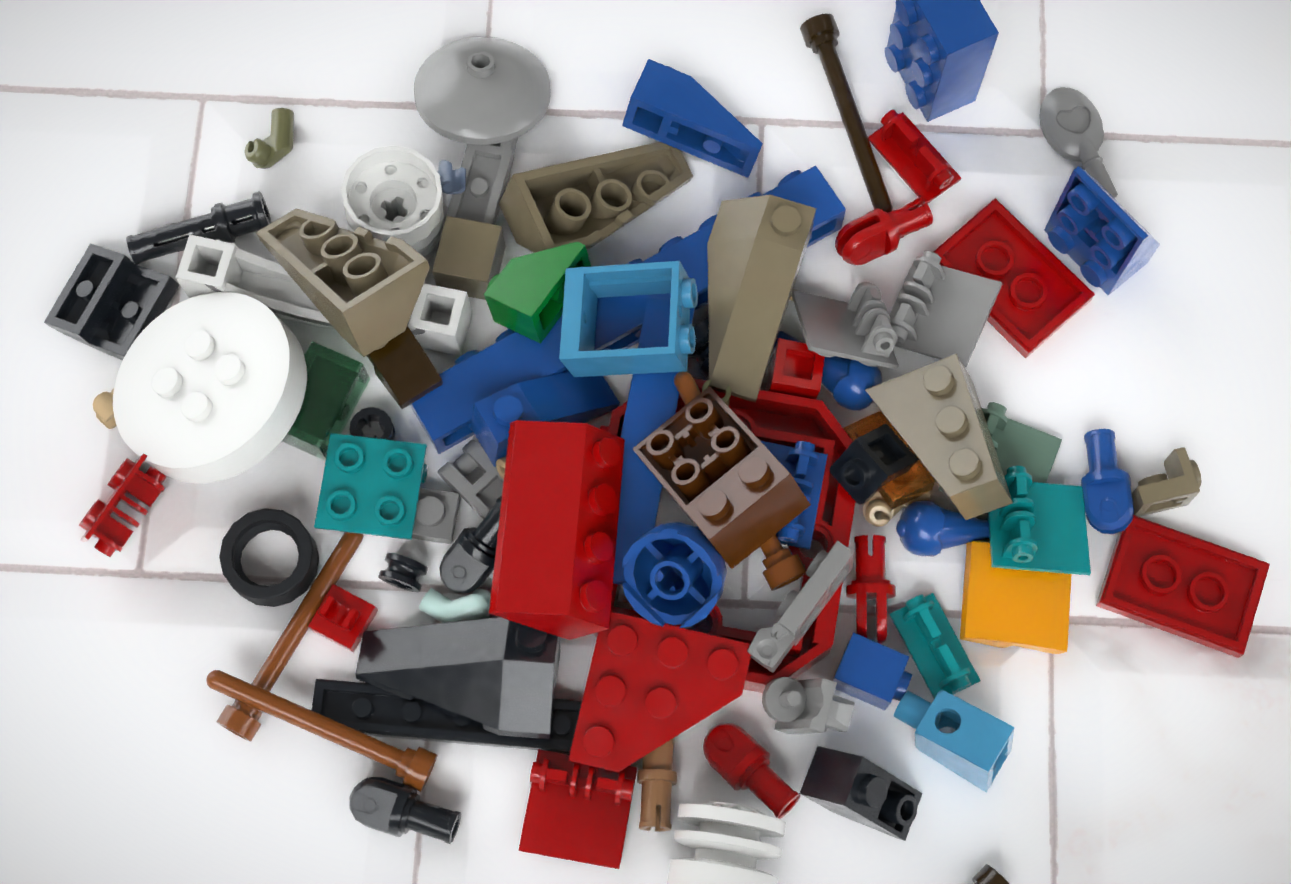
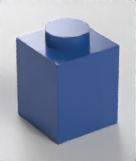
M853 632L832 680L837 682L835 689L885 711L891 704L892 699L900 701L907 691L913 674L904 670L910 656Z

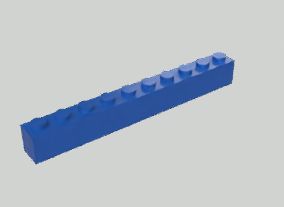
M816 165L804 172L796 170L789 173L780 180L777 187L765 194L756 192L748 196L773 195L817 208L807 248L840 230L843 225L846 208ZM717 214L705 220L700 225L698 231L685 238L682 236L674 237L665 242L655 255L644 261L638 258L627 264L680 261L689 278H694L696 281L698 292L696 311L708 304L707 242ZM671 293L598 298L594 351L628 349L639 343L647 297L670 301ZM562 316L541 344L508 329L496 338V343L480 352L478 350H471L464 353L455 360L453 367L439 374L443 382L441 386L410 404L411 409L438 455L475 435L471 429L475 402L518 382L568 371L559 360Z

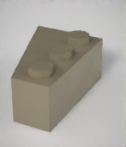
M957 354L865 390L886 420L919 459L965 520L1013 503L973 380Z

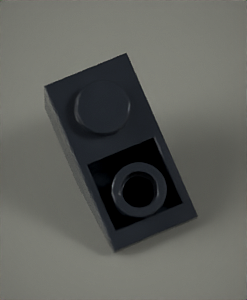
M817 746L799 794L833 813L896 839L906 841L923 793L863 756Z

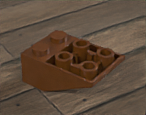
M710 386L633 448V451L691 522L711 542L731 569L736 567L811 505L789 471Z

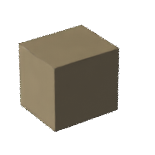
M446 215L432 269L436 286L465 291L468 297L486 300L484 293L492 277L500 272L506 248L502 226Z

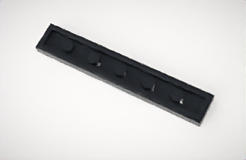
M316 679L311 710L364 734L375 737L528 750L540 749L570 753L582 701L555 699L550 739L497 735L483 729L482 723L459 714L454 718L441 713L440 707L418 698L408 700L361 682Z

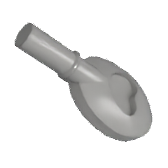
M1065 87L1052 90L1043 100L1039 114L1040 126L1047 142L1064 158L1072 161H1081L1082 169L1094 177L1114 198L1117 197L1118 193L1103 164V158L1098 154L1104 137L1103 123L1098 110L1078 90Z

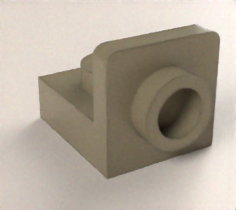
M1185 447L1174 449L1164 461L1167 475L1165 473L1156 474L1138 482L1137 488L1132 492L1135 516L1141 517L1187 506L1199 494L1202 483L1201 473L1197 463L1193 459L1189 460Z

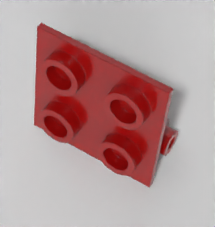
M144 453L135 462L129 458L123 461L107 484L114 489L106 503L99 499L95 501L78 525L86 530L80 540L86 542L91 536L99 539L94 548L111 558L115 551H122V547L134 532L110 516L111 513L135 528H138L140 525L135 519L116 508L118 503L121 501L144 516L148 513L145 508L125 496V493L127 492L148 507H151L159 494L165 489L162 483L166 476L151 466L146 473L139 470L147 458V455Z
M538 749L536 762H533L530 774V782L532 783L518 851L620 869L638 767L628 766L620 772H614L568 761V754Z

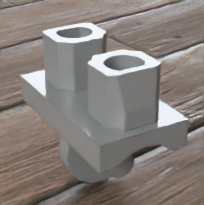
M779 677L771 680L762 693L763 708L768 716L776 721L774 730L786 734L824 733L828 728L838 732H847L855 702L834 695L837 682L825 678L795 680L790 677Z

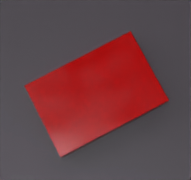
M996 198L933 251L941 257V266L1002 282L1003 285L987 321L1025 359L1084 308L1095 296L1092 290Z
M1133 515L1132 522L1124 531L1118 534L1096 606L1239 658L1244 655L1270 563Z

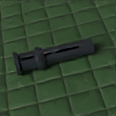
M258 191L253 193L252 198L227 206L222 202L214 204V207L211 208V213L172 223L134 236H127L126 242L135 265H138L150 259L185 250L189 235L234 243L236 237L261 230L271 224L272 221L262 193ZM191 232H192V234H189V235H185V236H182V237H179V238H175V239H172V240H168V241H165V242L158 243V242H160V241H164V240H167V239H171V238H174V237L181 236V235L188 234V233H191Z

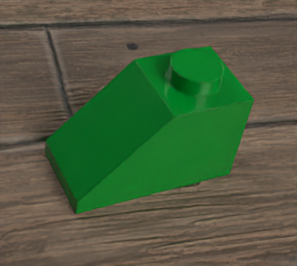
M577 241L510 259L504 269L492 277L484 293L493 321L541 344L563 313L566 268L591 267L585 244Z

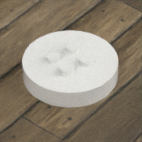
M213 292L184 300L155 318L135 339L121 363L113 392L114 418L120 435L134 453L138 456H141L143 453L147 455L146 462L172 479L188 483H210L236 476L268 456L280 444L294 424L304 400L307 383V366L302 347L292 331L266 305L250 296L233 292Z

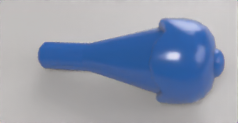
M779 331L774 348L779 338L797 342L801 341L784 331ZM838 356L825 357L821 383L833 394V398L838 405L852 411H861L874 403L865 390L883 383L882 372L878 366L870 367L859 361Z
M921 500L911 503L903 510L896 525L897 534L904 548L918 556L934 557L940 554L943 549L967 544L971 541L990 539L988 520L976 517L965 520L960 513L941 508L936 505L935 501Z

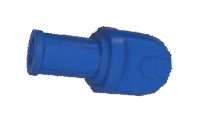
M1095 429L1084 435L1089 472L1081 479L1085 513L1089 524L1102 534L1114 535L1124 531L1133 520L1134 505L1131 477L1128 472L1119 468L1115 446V432L1111 429Z

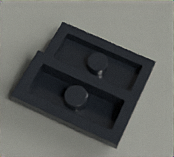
M90 243L44 323L83 344L123 360L139 334L166 310L179 284L169 275L135 265L124 254Z

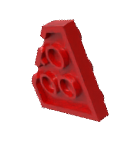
M611 611L609 629L600 631L597 635L568 761L620 772L742 696L751 658L747 650L751 643L680 628L666 623L662 627L652 624L644 618Z

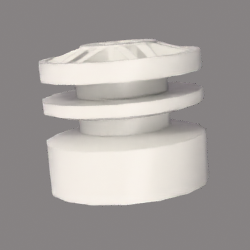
M395 145L374 148L359 156L346 170L341 186L348 230L354 232L358 227L370 230L373 238L387 241L391 236L402 239L424 258L430 259L438 249L445 223L440 175L433 164L414 149Z
M711 801L703 804H679L677 820L699 826V831L675 830L674 841L696 849L694 858L670 860L667 884H778L777 877L756 869L757 860L781 858L782 848L760 842V837H784L785 821L767 816L758 809L733 803Z

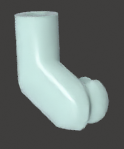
M431 588L423 597L419 609L441 623L487 619L491 616L489 614L491 592L485 589H477L472 594L453 601Z

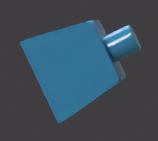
M908 690L894 712L895 718L916 729L915 747L920 752L986 793L1012 750L1015 727L944 690L938 692L932 703ZM944 727H951L956 731L943 733L939 730Z

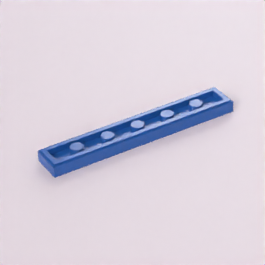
M647 297L638 348L668 347L670 301ZM690 308L689 324L693 322L695 308ZM678 372L632 375L621 438L625 439L613 584L622 585L625 582L624 567L622 568L624 556L641 535L656 526L663 486L633 451V448L676 414L679 392L674 384V377Z

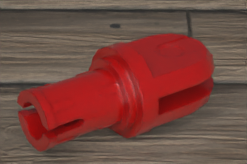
M917 198L905 206L888 213L876 208L866 215L849 222L838 232L835 240L837 253L842 256L845 262L856 266L866 264L876 258L897 250L901 238L932 224V212L927 203L924 204L922 198Z
M859 535L854 537L856 580H852L851 584L846 586V597L856 599V634L866 638L867 600H875L876 642L882 644L887 639V599L896 596V586L886 579V537L873 535L872 556L868 554V535Z
M720 723L708 731L703 742L704 755L710 766L734 790L749 789L778 819L783 818L799 801L800 794L794 791L769 767L770 753L742 727L734 723Z

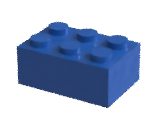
M896 0L892 24H890V34L884 53L891 70L895 73L899 72L904 80L906 95L912 107L916 110L920 108L926 121L929 122L975 102L999 34L981 1Z

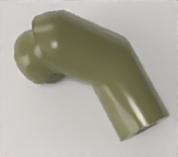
M287 108L272 110L270 135L264 140L256 138L254 142L249 141L246 144L244 150L245 157L254 167L259 169L271 168L292 151L294 112Z

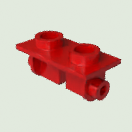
M894 109L890 110L880 121L883 126L868 136L869 142L912 191L924 200V204L930 203L962 179L904 112L898 114Z

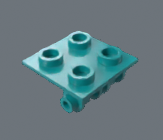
M330 433L314 528L412 540L421 483H425L427 479L428 465L424 464L427 444Z
M1019 465L1009 467L1004 477L1013 503L988 512L991 567L1090 576L1091 567L1082 486L1032 482V476L1027 473L1025 467Z

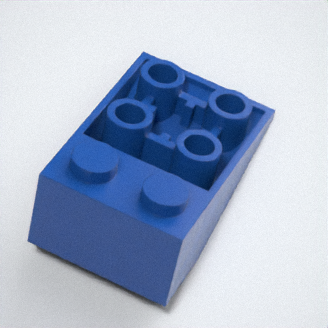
M1080 166L1073 170L1044 229L1052 246L1058 252L1068 254L1080 267V271L1086 281L1094 287H1100L1108 296L1144 267L1160 245L1094 177Z

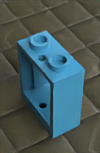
M680 261L566 268L559 360L573 377L687 372L688 354L694 353L696 345L695 330L693 325L689 324L690 308H695L698 300L695 279L689 278ZM671 293L668 347L594 351L598 298Z

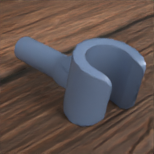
M441 160L438 164L437 172L440 175L442 192L446 194H460L466 189V169L461 167L452 170L451 162Z

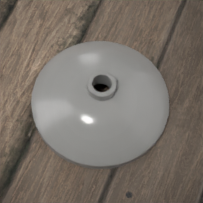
M471 37L445 45L432 53L423 62L414 81L415 105L424 122L435 132L450 140L472 145L503 143L527 133L543 118L551 97L549 75L542 62L526 48L495 37Z

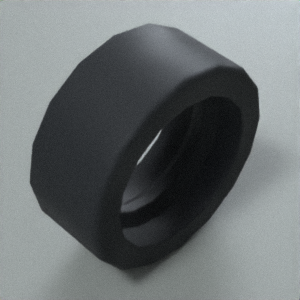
M264 508L245 514L231 525L222 539L219 559L224 577L241 597L255 605L276 607L293 602L308 590L317 575L319 554L315 540L298 518L284 510ZM269 530L282 531L289 535L297 545L299 554L297 566L292 574L279 584L271 586L258 585L249 580L243 572L241 564L242 551L247 543L259 533Z

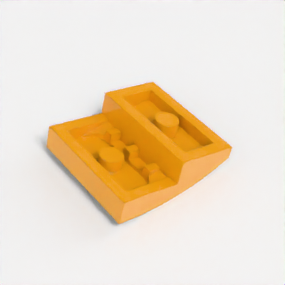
M968 542L966 545L960 639L999 648L1018 646L1051 654L1067 652L1072 574L992 568L990 543Z

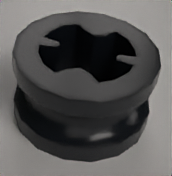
M368 407L361 409L350 421L349 431L351 436L366 437L362 428L366 424L371 428V422L377 421L384 433L380 438L374 435V438L395 441L396 432L391 418L385 411L379 408Z
M387 553L384 560L388 563L386 570L379 572L378 578L397 588L411 592H420L422 585L418 580L421 575L427 574L428 567L409 557Z

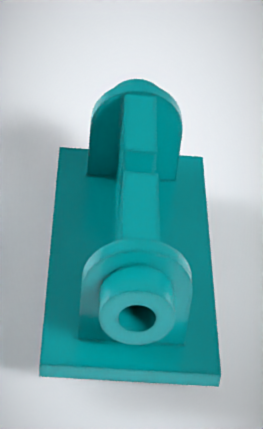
M934 593L925 597L923 594L908 600L905 603L906 606L889 614L933 699H935L940 690L954 695L981 681Z

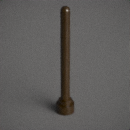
M832 14L816 15L806 20L800 26L806 47L811 48L813 53L818 54L873 208L882 209L887 213L891 212L893 209L891 200L835 48L838 45L837 38L840 35L835 18Z

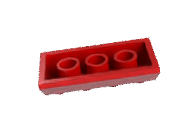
M522 420L510 423L489 614L567 640L609 629L625 439L588 423Z

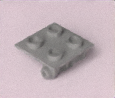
M924 251L922 257L914 259L890 313V324L897 334L895 346L939 360L957 354L964 367H967L1003 284L999 281L941 266V257L938 254Z
M870 282L858 284L849 302L795 290L792 291L791 296L808 350L824 357L838 356L856 360L870 367L879 365L898 369L899 364L893 351L897 342V334L894 328L891 327V318L886 305L880 301L881 292L878 286Z

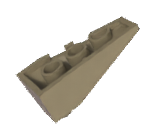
M773 195L732 199L721 202L707 242L709 380H712L711 388L713 390L726 394V389L729 385L732 396L756 403L812 233L817 208Z

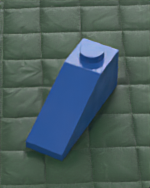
M651 59L647 60L630 97L622 126L749 178L763 143L692 76Z
M567 371L518 382L475 402L471 429L491 463L496 467V461L507 455L511 422L522 420L587 423L619 407L620 402L603 376L573 377Z

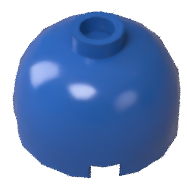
M681 522L660 524L641 535L624 556L622 563L625 578L622 586L625 597L639 615L650 623L662 627L665 623L672 625L682 624L680 628L691 627L705 619L721 598L727 575L725 560L700 529Z

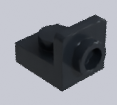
M884 424L855 439L830 467V473L856 503L862 505L868 502L883 485L908 472L919 459L887 424Z

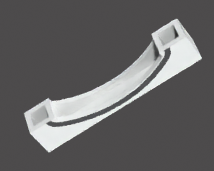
M189 235L176 274V279L188 298L213 292L239 293L260 301L278 318L334 329L279 263L241 250L233 243ZM426 283L423 284L407 325L422 348L461 356L472 317V309L467 292Z

